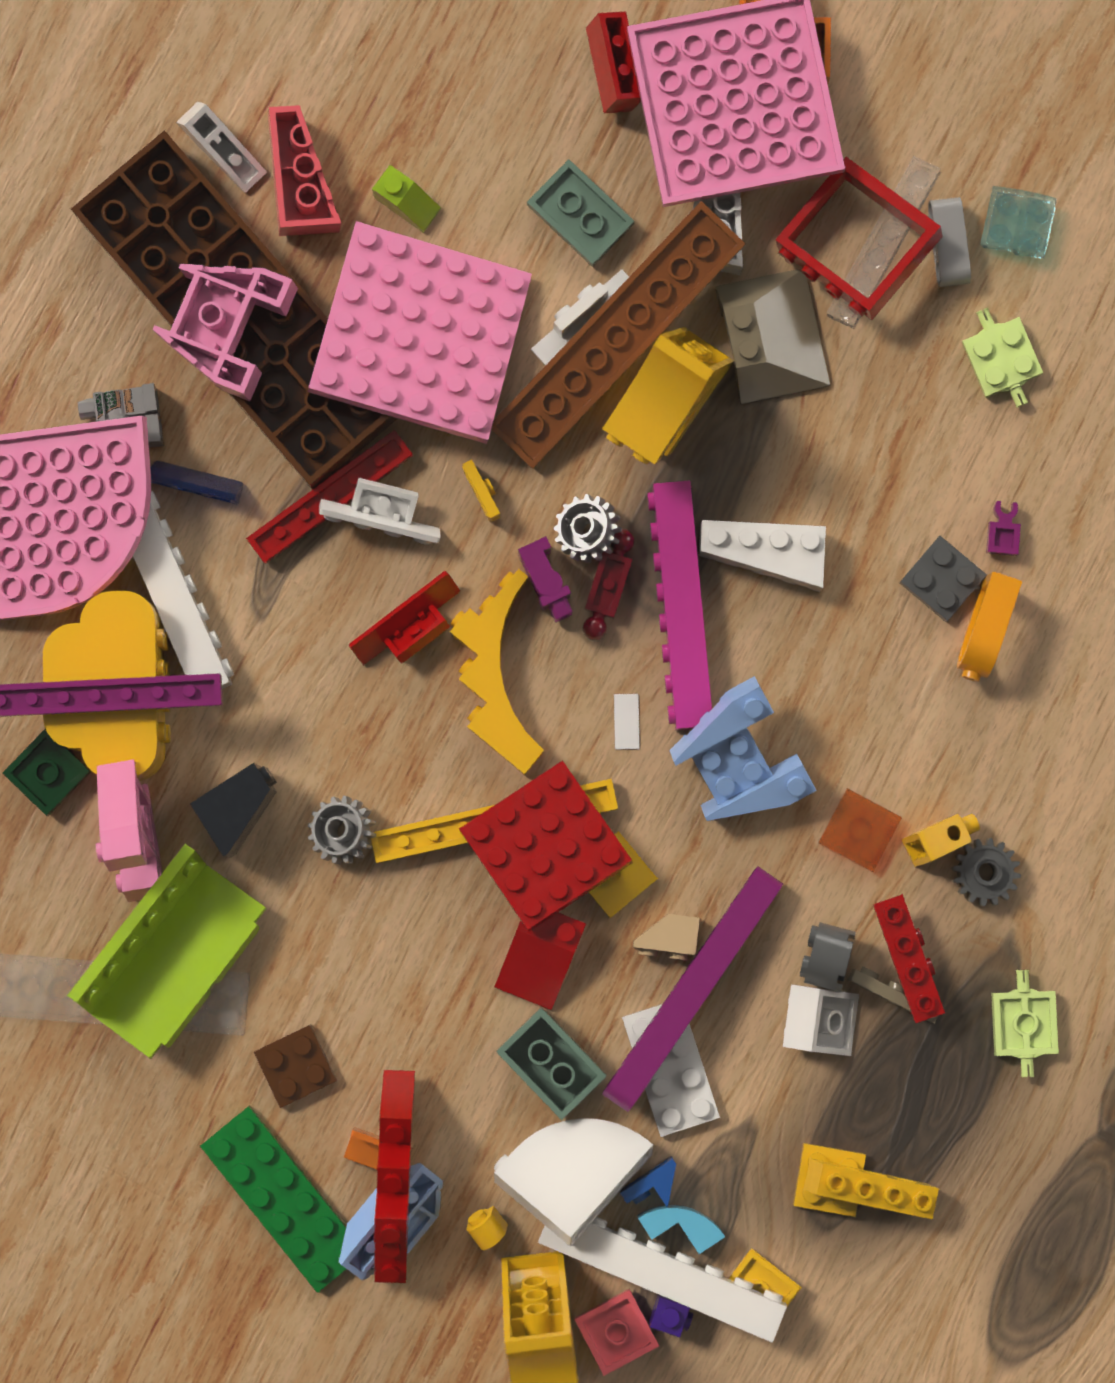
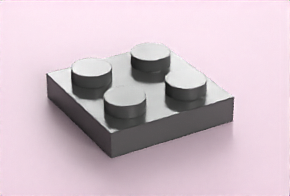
M939 535L899 583L942 620L947 622L987 574Z

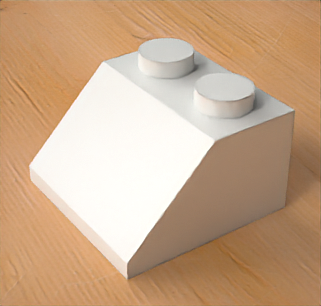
M791 985L783 1047L851 1056L859 994Z

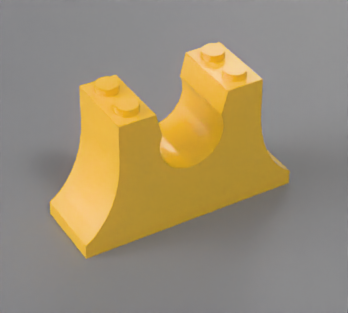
M686 327L660 334L635 379L602 428L608 433L606 438L619 447L625 444L634 450L632 455L646 465L651 462L655 465L663 455L669 456L673 452L696 415L734 363V360Z
M555 1251L501 1258L504 1343L511 1383H578L564 1254Z

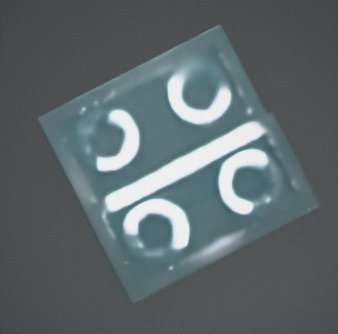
M993 186L980 245L988 249L1013 251L1015 255L1045 258L1057 199L1034 192Z

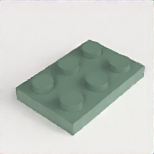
M569 159L527 201V206L592 267L635 223L624 210Z

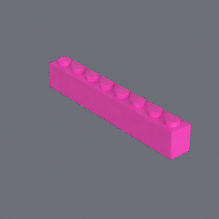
M688 480L655 483L652 488L653 492L647 493L649 511H655L656 522L650 523L651 540L658 543V553H653L654 571H660L661 583L656 584L657 602H663L664 614H659L660 632H666L667 644L662 645L663 663H669L670 675L664 676L666 694L672 693L673 705L667 706L669 724H675V731L693 729L700 722V718L707 711L710 712L712 710L691 483Z

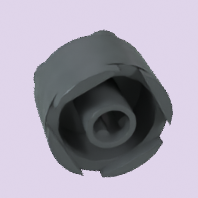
M821 922L819 926L812 925L808 939V947H812L811 956L804 955L800 970V977L805 978L804 983L841 992L842 984H838L837 980L844 981L853 942L848 941V938L854 940L856 931Z

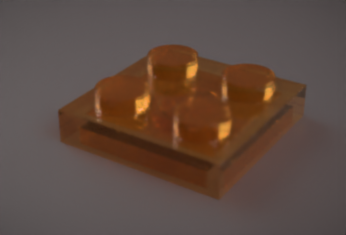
M847 788L822 833L818 844L874 872L902 817Z

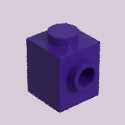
M658 1294L649 1319V1325L651 1328L680 1337L682 1330L688 1331L693 1313L689 1312L690 1307Z

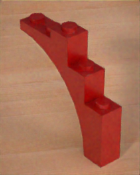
M384 1070L379 1117L377 1195L374 1218V1282L406 1283L415 1071Z

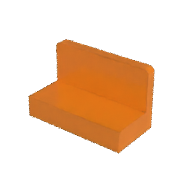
M354 1127L343 1158L377 1170L379 1135Z

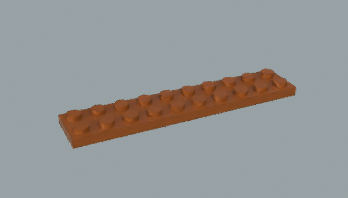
M700 201L493 421L491 430L533 469L746 243Z

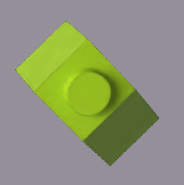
M391 165L388 166L372 188L374 199L423 233L441 210V207L421 187Z

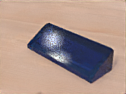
M155 461L150 467L151 483L236 505L239 504L243 489V482L162 461Z

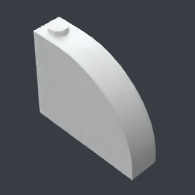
M599 1119L566 1120L539 1130L524 1140L509 1156H502L494 1166V1182L571 1247L651 1157L653 1144L637 1132L614 1122Z

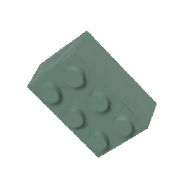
M542 1007L496 1051L561 1120L607 1077L606 1073Z

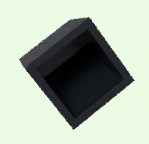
M252 763L190 803L223 857L231 858L237 854L275 796L276 790L273 785L277 781L268 767H261Z

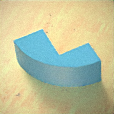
M666 1205L648 1209L637 1215L652 1240L679 1223L698 1254L725 1237L721 1229L709 1217L689 1207L668 1205L666 1207Z

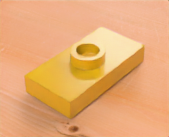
M472 459L463 463V473L488 521L492 523L498 520L501 516L491 497L496 492L488 478L482 480Z

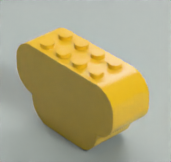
M108 591L94 596L83 608L80 623L63 625L54 630L47 638L43 648V682L170 676L169 663L164 661V651H169L170 641L167 632L164 631V625L156 607L139 594L130 591ZM170 708L43 715L44 726L48 735L59 745L82 752L86 765L95 774H97V766L134 759L138 780L148 779L162 766L165 759L166 743H170L171 740L170 725L165 723V712H170Z

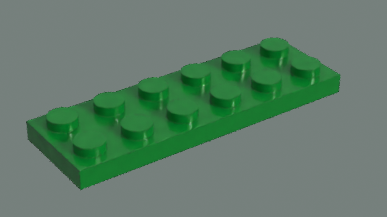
M250 1105L200 1145L201 1149L317 1293L346 1270L339 1263L346 1231L345 1223Z

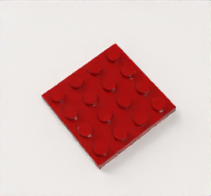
M563 760L459 828L461 834L528 932L633 863L626 850Z

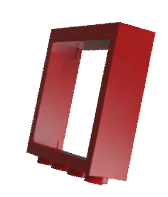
M846 156L843 159L845 171L830 175L775 241L779 250L778 254L785 258L788 264L795 262L802 268L801 272L812 282L819 280L825 285L824 289L836 300L841 297L848 302V308L854 314L857 313L861 317L865 315L870 320H873L941 240L943 235L939 224ZM845 180L921 235L869 298L794 243L795 239Z

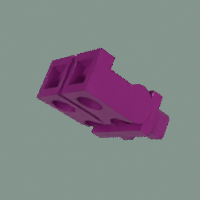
M545 536L518 549V557L539 597V605L542 611L549 609L555 623L572 616L573 611L567 601L571 597V591L568 585L562 587V577L552 569L546 555L551 553V545Z

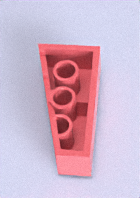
M300 105L269 107L268 124L279 236L339 233L341 220L336 212L330 189L325 181L322 167L314 150Z

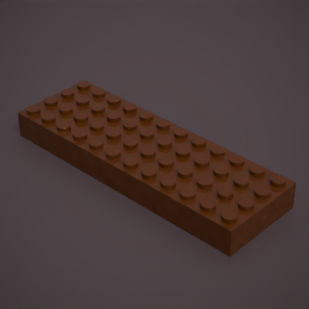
M165 130L71 208L76 218L171 328L192 281L179 269L180 264L223 268L224 266H233L243 269H252V267L265 268L293 280L298 290L287 316L254 305L233 355L236 358L256 365L262 372L251 401L230 393L229 395L312 490L329 478L398 419L308 392L327 325V316Z

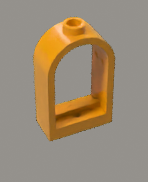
M994 571L983 579L957 660V669L963 670L961 677L974 682H979L981 677H989L1002 646L1020 591L1021 580Z

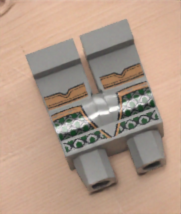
M154 383L141 385L142 387L111 390L103 393L96 392L93 393V398L78 402L81 420L96 418V422L135 416L147 417L149 448L164 446L161 419L159 417L158 393Z

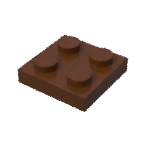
M311 1024L254 1051L280 1108L337 1081Z

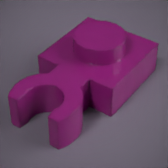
M997 501L994 504L993 513L998 520L997 522L990 521L988 523L986 553L1017 556L1019 555L1021 524L1012 523V518L1018 513V504L1013 502L1011 504V512L1006 514L1001 511V501Z

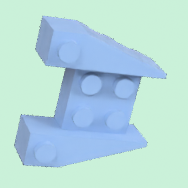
M755 676L728 690L710 712L707 711L700 718V722L670 749L675 765L692 757L714 796L713 799L700 805L707 821L788 806L817 791L798 754L769 768L747 727L774 713Z

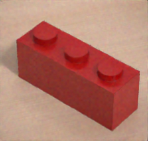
M626 11L598 13L586 27L604 114L632 112L641 102L627 33L629 22Z

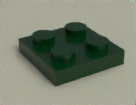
M44 729L2 774L46 816H49L92 771L67 747L56 743L48 735L46 729Z

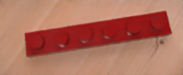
M393 430L246 538L264 564H267L327 520L324 518V515L319 514L321 499L345 505L349 504L353 500L358 478L379 482L413 457L412 452L397 432Z

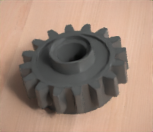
M987 838L985 845H982L980 839L974 840V848L966 844L963 846L965 854L955 855L959 864L958 866H952L951 870L957 872L958 877L952 879V882L960 883L959 894L966 892L969 894L968 902L972 903L976 898H979V905L985 906L987 899H990L992 905H998L999 896L1004 900H1008L1010 897L1007 890H1017L1018 887L1012 881L1013 879L1021 878V874L1014 872V868L1019 866L1020 862L1011 861L1010 858L1015 852L1013 850L1004 852V842H999L995 847L993 846V838ZM984 863L990 865L993 870V875L988 881L982 880L979 876V868Z

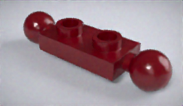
M622 529L621 532L614 534L619 543H611L613 548L611 554L605 551L602 552V560L599 562L585 606V610L593 612V615L584 621L582 627L585 637L589 640L596 641L602 639L607 632V625L604 621L605 616L612 619L615 617L632 563V559L624 557V554L633 548L635 542L633 534L626 529Z

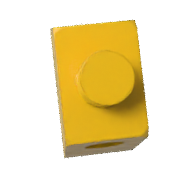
M972 813L963 818L959 814H955L901 840L914 867L932 862L970 843L971 838L969 835L979 831L980 825Z

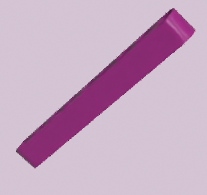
M759 866L755 868L616 1071L602 1095L626 1112L630 1111L783 886L782 882Z

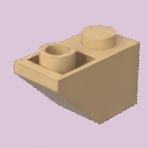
M667 914L633 940L632 947L639 948L638 954L657 956V950L670 952L669 958L688 960V954L695 955L700 918Z

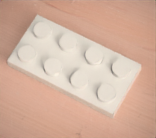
M662 1004L622 1017L632 1048ZM690 1024L645 1088L660 1137L720 1118Z

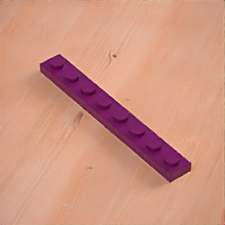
M220 673L0 684V717L223 706L222 674Z

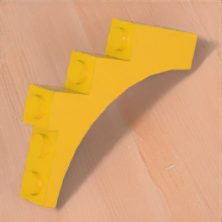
M518 569L515 574L510 571L499 583L502 589L495 597L489 595L481 604L479 609L482 613L480 615L470 608L466 613L461 610L450 623L453 627L450 633L477 656L475 660L469 658L459 669L458 672L462 674L459 682L486 703L483 708L477 705L467 717V720L470 721L467 728L525 776L542 756L544 750L525 731L514 714L504 689L501 673V642L505 623L515 599L529 580L528 576Z

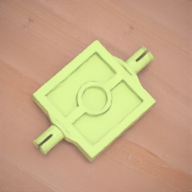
M989 308L983 309V312L980 310L976 314L983 329L977 335L963 340L962 344L983 394L987 398L999 392L1010 391L1016 408L1024 406L1029 402L1021 386L1028 380L1042 375L1043 371L1021 319L1018 317L1006 323L994 324Z
M1016 970L1017 989L1004 993H991L994 1055L1021 1058V1077H1035L1033 1058L1043 1054H1059L1056 991L1030 989L1029 970Z

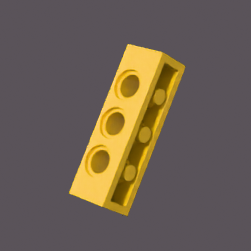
M810 1158L804 1190L818 1196L932 1220L939 1188L924 1182Z

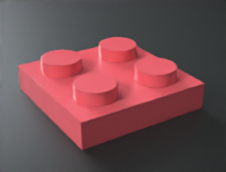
M630 1288L574 1318L603 1376L659 1347V1343Z

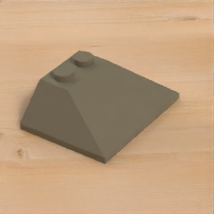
M801 269L715 286L721 317L724 316L736 369L734 377L741 405L830 386L807 277L801 272Z

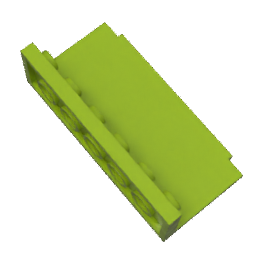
M184 844L67 996L148 1058L152 1059L162 1045L168 1048L175 1042L207 1000L213 985L219 983L250 944L260 929L256 922L267 908L209 867L194 849Z

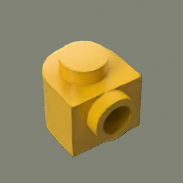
M492 1206L473 1213L468 1219L466 1230L481 1250H487L496 1245L505 1236L508 1224L497 1209Z

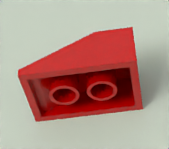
M558 912L528 932L520 921L494 987L552 1010L586 923Z

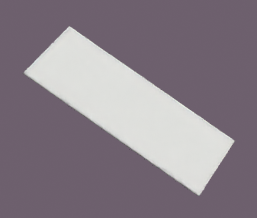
M614 694L615 749H640L638 694Z

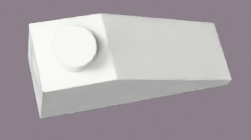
M197 102L176 122L193 142L244 193L267 173L206 104Z

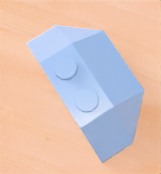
M421 1163L410 1166L407 1255L439 1216L443 1180ZM377 1188L347 1223L339 1263L361 1280L375 1274L374 1218Z

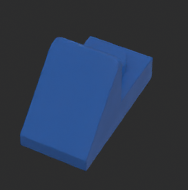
M672 1156L622 1188L620 1194L625 1202L628 1204L633 1200L635 1204L640 1203L651 1195L649 1189L654 1187L666 1207H668L676 1168L675 1160Z

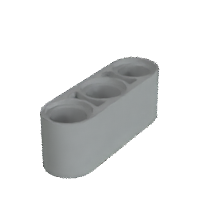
M961 198L930 200L928 203L929 218L941 226L943 235L933 248L938 286L970 284L971 268Z

